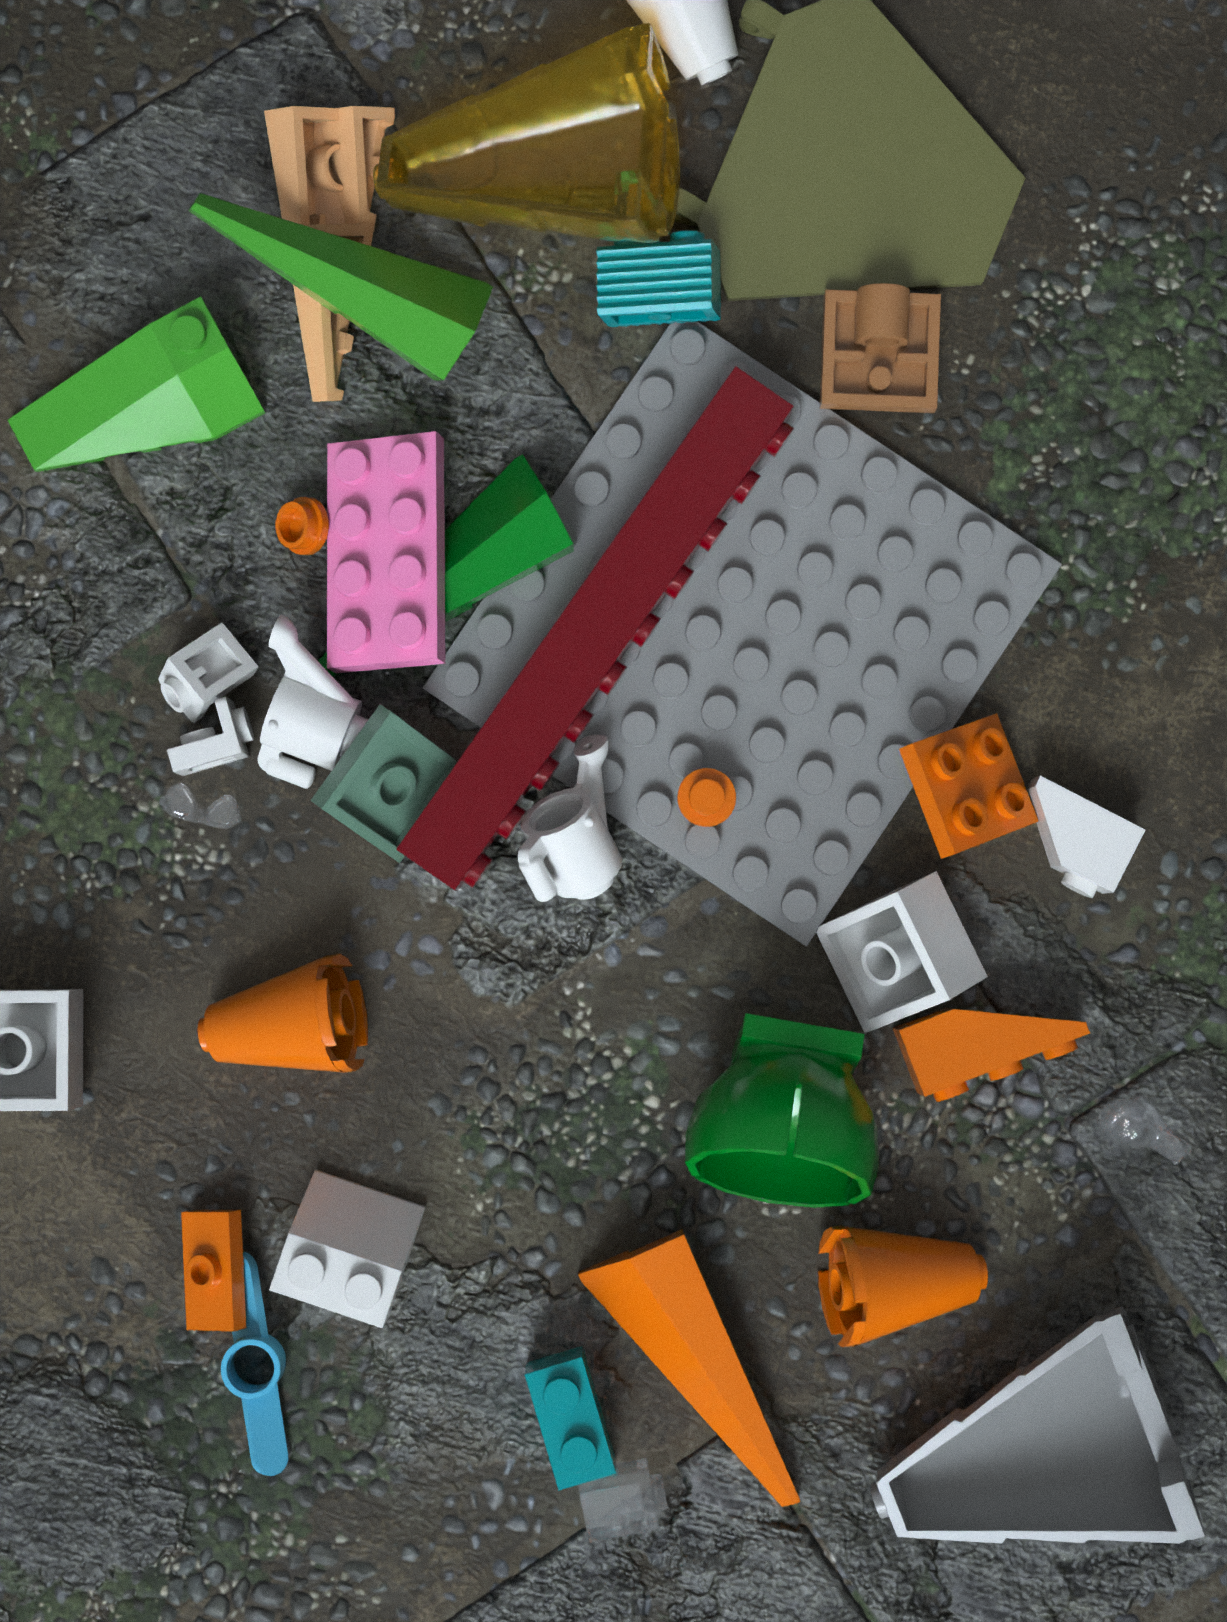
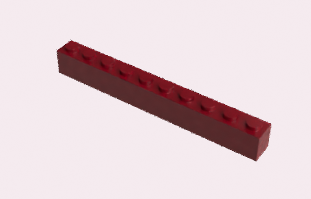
M735 366L396 849L457 892L464 882L472 888L478 883L493 860L485 852L498 834L506 840L510 837L527 812L519 806L520 802L532 786L541 792L559 767L560 762L554 759L553 755L562 742L567 738L575 743L594 716L593 713L586 709L599 690L606 695L611 693L628 667L620 662L623 655L633 642L641 648L661 621V618L654 614L658 605L666 594L675 600L695 571L687 566L699 547L707 552L711 550L728 525L726 521L720 518L733 499L742 505L761 478V475L754 471L766 452L776 457L795 428L788 424L787 421L794 407L792 404Z

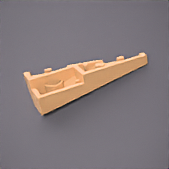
M290 106L265 110L264 115L282 219L371 246L377 215L370 212L376 179L384 176L387 160L380 156L385 129L394 125L395 108L348 106L342 108ZM293 285L312 402L340 401L343 399L344 391L337 387L343 355L352 351L354 336L348 334L350 321L339 313L334 314Z

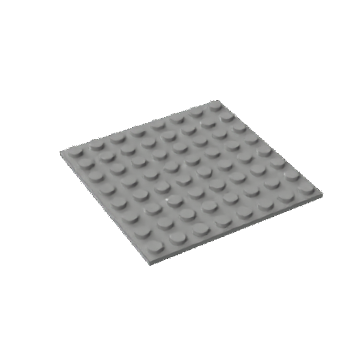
M698 321L694 323L675 322L670 324L551 498V502L574 544V552L483 598L446 652L445 664H438L423 686V690L482 728L732 370L737 366L794 406L787 423L795 429L776 457L766 452L754 468V471L759 473L761 478L744 503L741 505L733 499L720 518L726 521L728 525L711 550L707 552L699 547L687 566L695 572L679 596L674 600L666 594L658 605L654 614L660 617L661 621L641 648L633 642L623 655L620 662L628 667L609 695L599 690L586 709L593 713L594 716L575 743L565 738L555 752L553 758L559 761L560 765L553 774V777L569 788H573L577 784L579 761L573 752L574 746L580 739L586 736H606L608 739V752L601 766L606 813L807 947L817 932L818 927L821 926L913 788L899 749L911 743L951 730L1062 564L830 409H820L818 401ZM702 768L716 769L724 773L733 783L736 792V803L731 815L724 822L712 827H701L689 822L682 815L677 802V794L681 782L688 774Z

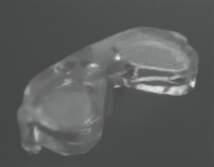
M181 783L171 786L165 797L161 796L159 800L160 805L164 806L166 812L171 817L202 825L229 829L235 824L240 823L242 819L241 815H239V802L233 795L224 794L213 801L207 808L201 809L189 787Z

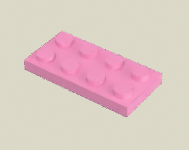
M433 431L328 443L327 669L334 673L445 664L444 438L438 432Z

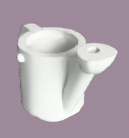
M281 614L272 629L269 647L276 650L286 671L274 694L264 720L260 736L262 746L257 759L259 766L268 775L308 789L315 779L316 769L283 756V752L332 771L369 719L359 716L362 701L352 698L299 642L297 629L293 622Z
M604 735L586 736L580 739L574 746L573 752L579 761L577 784L573 788L552 793L541 799L526 812L522 819L521 829L527 840L518 851L519 868L534 896L540 902L548 901L556 896V894L564 898H577L581 900L594 898L605 892L613 884L615 876L622 866V856L607 828L601 768L608 752V739Z

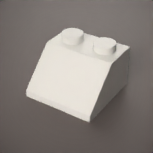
M937 871L822 924L816 932L864 1033L948 1001L988 977Z
M315 1170L289 1230L269 1290L383 1328L389 1318L426 1206Z

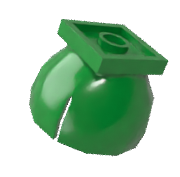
M745 1013L732 1050L730 1066L697 1097L686 1130L685 1163L691 1175L695 1176V1179L720 1191L773 1204L812 1208L847 1206L850 1203L856 1204L871 1196L879 1168L877 1125L869 1105L852 1077L862 1057L865 1034Z

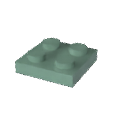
M379 704L310 801L400 863L405 856L396 850L458 761L393 712Z

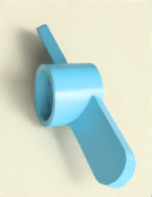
M243 1252L247 1328L232 1331L234 1344L227 1350L222 1359L221 1376L229 1391L241 1397L253 1468L262 1475L275 1476L281 1473L288 1463V1449L277 1386L285 1371L286 1355L280 1342L268 1334L257 1263L249 1253ZM247 1345L259 1346L266 1350L274 1363L272 1378L261 1385H253L243 1381L234 1368V1357L237 1350Z

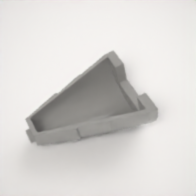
M1123 1307L1109 1310L1103 1315H1095L1028 1366L1018 1367L965 1410L956 1408L882 1465L877 1471L876 1482L871 1483V1494L881 1519L890 1517L897 1537L1000 1544L1006 1538L1071 1543L1101 1540L1180 1544L1186 1540L1205 1537L1190 1480H1186L1184 1465L1180 1456L1182 1453L1168 1412L1133 1324L1126 1326L1125 1321L1129 1319Z

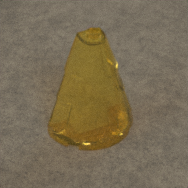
M651 23L640 24L635 27H625L549 64H541L477 97L471 94L382 138L379 164H376L373 170V181L378 196L385 199L390 207L394 209L481 227L488 225L489 222L541 233L551 231L606 241L628 240L642 243L660 241L659 237L668 236L674 224L679 198V142L676 118H668L669 104L662 91L669 90L671 86L664 58Z

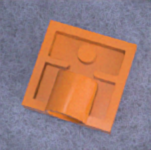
M997 713L899 749L941 859L1039 822Z

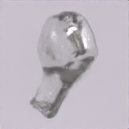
M1143 1097L1119 1099L1109 1102L1101 1109L1097 1116L1096 1131L1098 1135L1125 1149L1148 1147L1171 1160L1174 1165L1180 1163L1182 1158L1192 1152L1191 1145L1180 1138L1167 1125L1157 1108Z

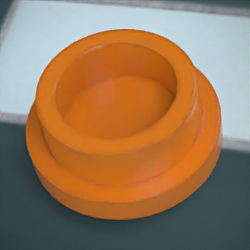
M298 497L284 504L279 510L275 522L276 534L280 543L298 555H312L318 552L324 545L329 530L328 515L322 503L312 497Z
M702 768L691 772L681 782L678 789L677 802L682 815L689 822L701 827H712L724 822L731 815L736 803V792L733 783L724 773L716 769Z

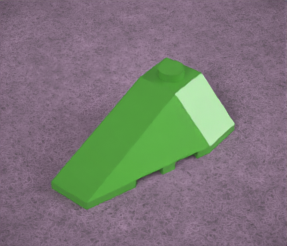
M200 296L148 324L9 418L8 422L33 469L36 472L101 461L105 460L106 457L137 451H142L143 453L162 450V447L193 441L196 444L214 441L266 412L213 315Z

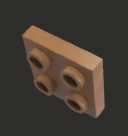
M887 283L865 285L857 291L825 290L823 296L820 409L935 413L938 402L941 294L910 293L909 288L905 286Z

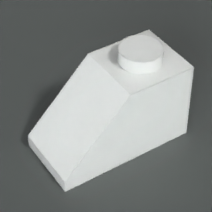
M1042 776L1031 779L1026 789L1039 820L1036 824L1050 867L1065 874L1061 883L1089 898H1093L1096 891L1101 894L1114 893L1145 829Z

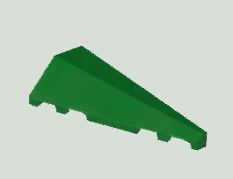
M523 454L515 458L445 530V622L470 610L475 602L574 552V544L547 492ZM327 652L318 660L334 679L346 674L334 673L327 669Z

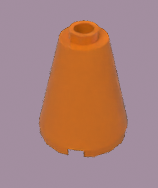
M340 953L327 955L210 1004L206 1008L204 1017L200 1018L197 1031L201 1048L204 1052H209L212 1058L220 1063L342 1073L358 1070L363 1066L365 1059H355L357 1047L368 1045V1022L359 980L348 981L343 967H350L352 964L348 958Z
M836 1226L830 1227L823 1232L819 1244L818 1254L829 1253V1270L818 1271L821 1305L831 1335H843V1338L838 1343L841 1347L858 1346L975 1303L980 1297L981 1290L986 1289L988 1284V1270L985 1259L981 1254H976L974 1248L968 1243Z

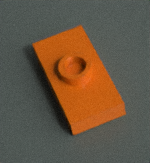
M189 1210L181 1212L186 1330L238 1331L247 1328L241 1210Z

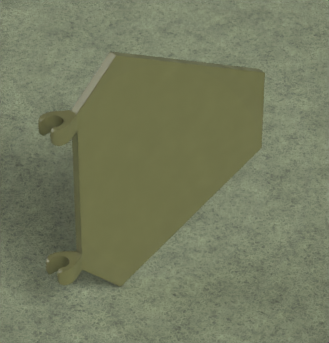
M747 0L741 11L739 28L747 34L772 39L773 43L707 202H704L690 192L672 186L667 190L661 207V214L664 217L678 223L697 227L698 232L705 234V239H712L719 248L721 286L727 301L824 295L825 290L857 291L865 285L882 283L902 285L909 288V290L982 285L1026 179L1024 175L871 0H821L785 15L764 1Z

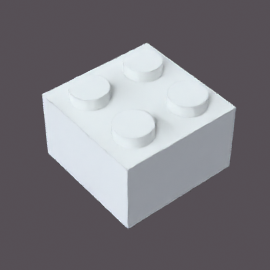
M83 989L0 990V1111H68L83 1106Z

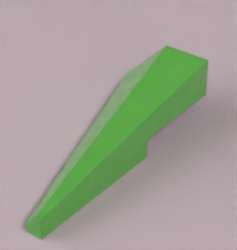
M202 193L197 195L188 209L192 214L331 312L341 314L433 380H444L476 332L493 286L481 280Z

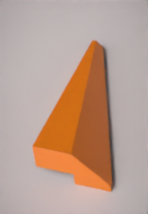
M683 1229L632 1252L627 1250L578 1272V1276L584 1286L782 1507L801 1502Z

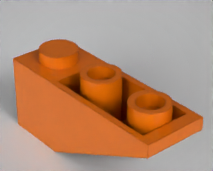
M944 1008L892 1028L917 1093L924 1097L933 1094L936 1102L944 1101L967 1092L969 1088L966 1081L988 1073L990 1081L1013 1075L1024 1069L1021 1063L1022 1059L1040 1052L1043 1053L1045 1060L1070 1053L1078 1049L1075 1039L1090 1034L1086 1022L956 1008Z

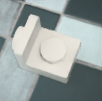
M221 622L170 656L158 680L161 684V692L167 703L179 713L184 712L190 721L195 723L204 717L208 707L215 702L214 700L223 697L254 676L259 666Z
M227 697L214 700L223 733L216 735L214 728L210 727L180 736L182 745L167 749L173 772L185 776L250 757L246 742L253 741L254 734L245 707L236 709L234 702Z

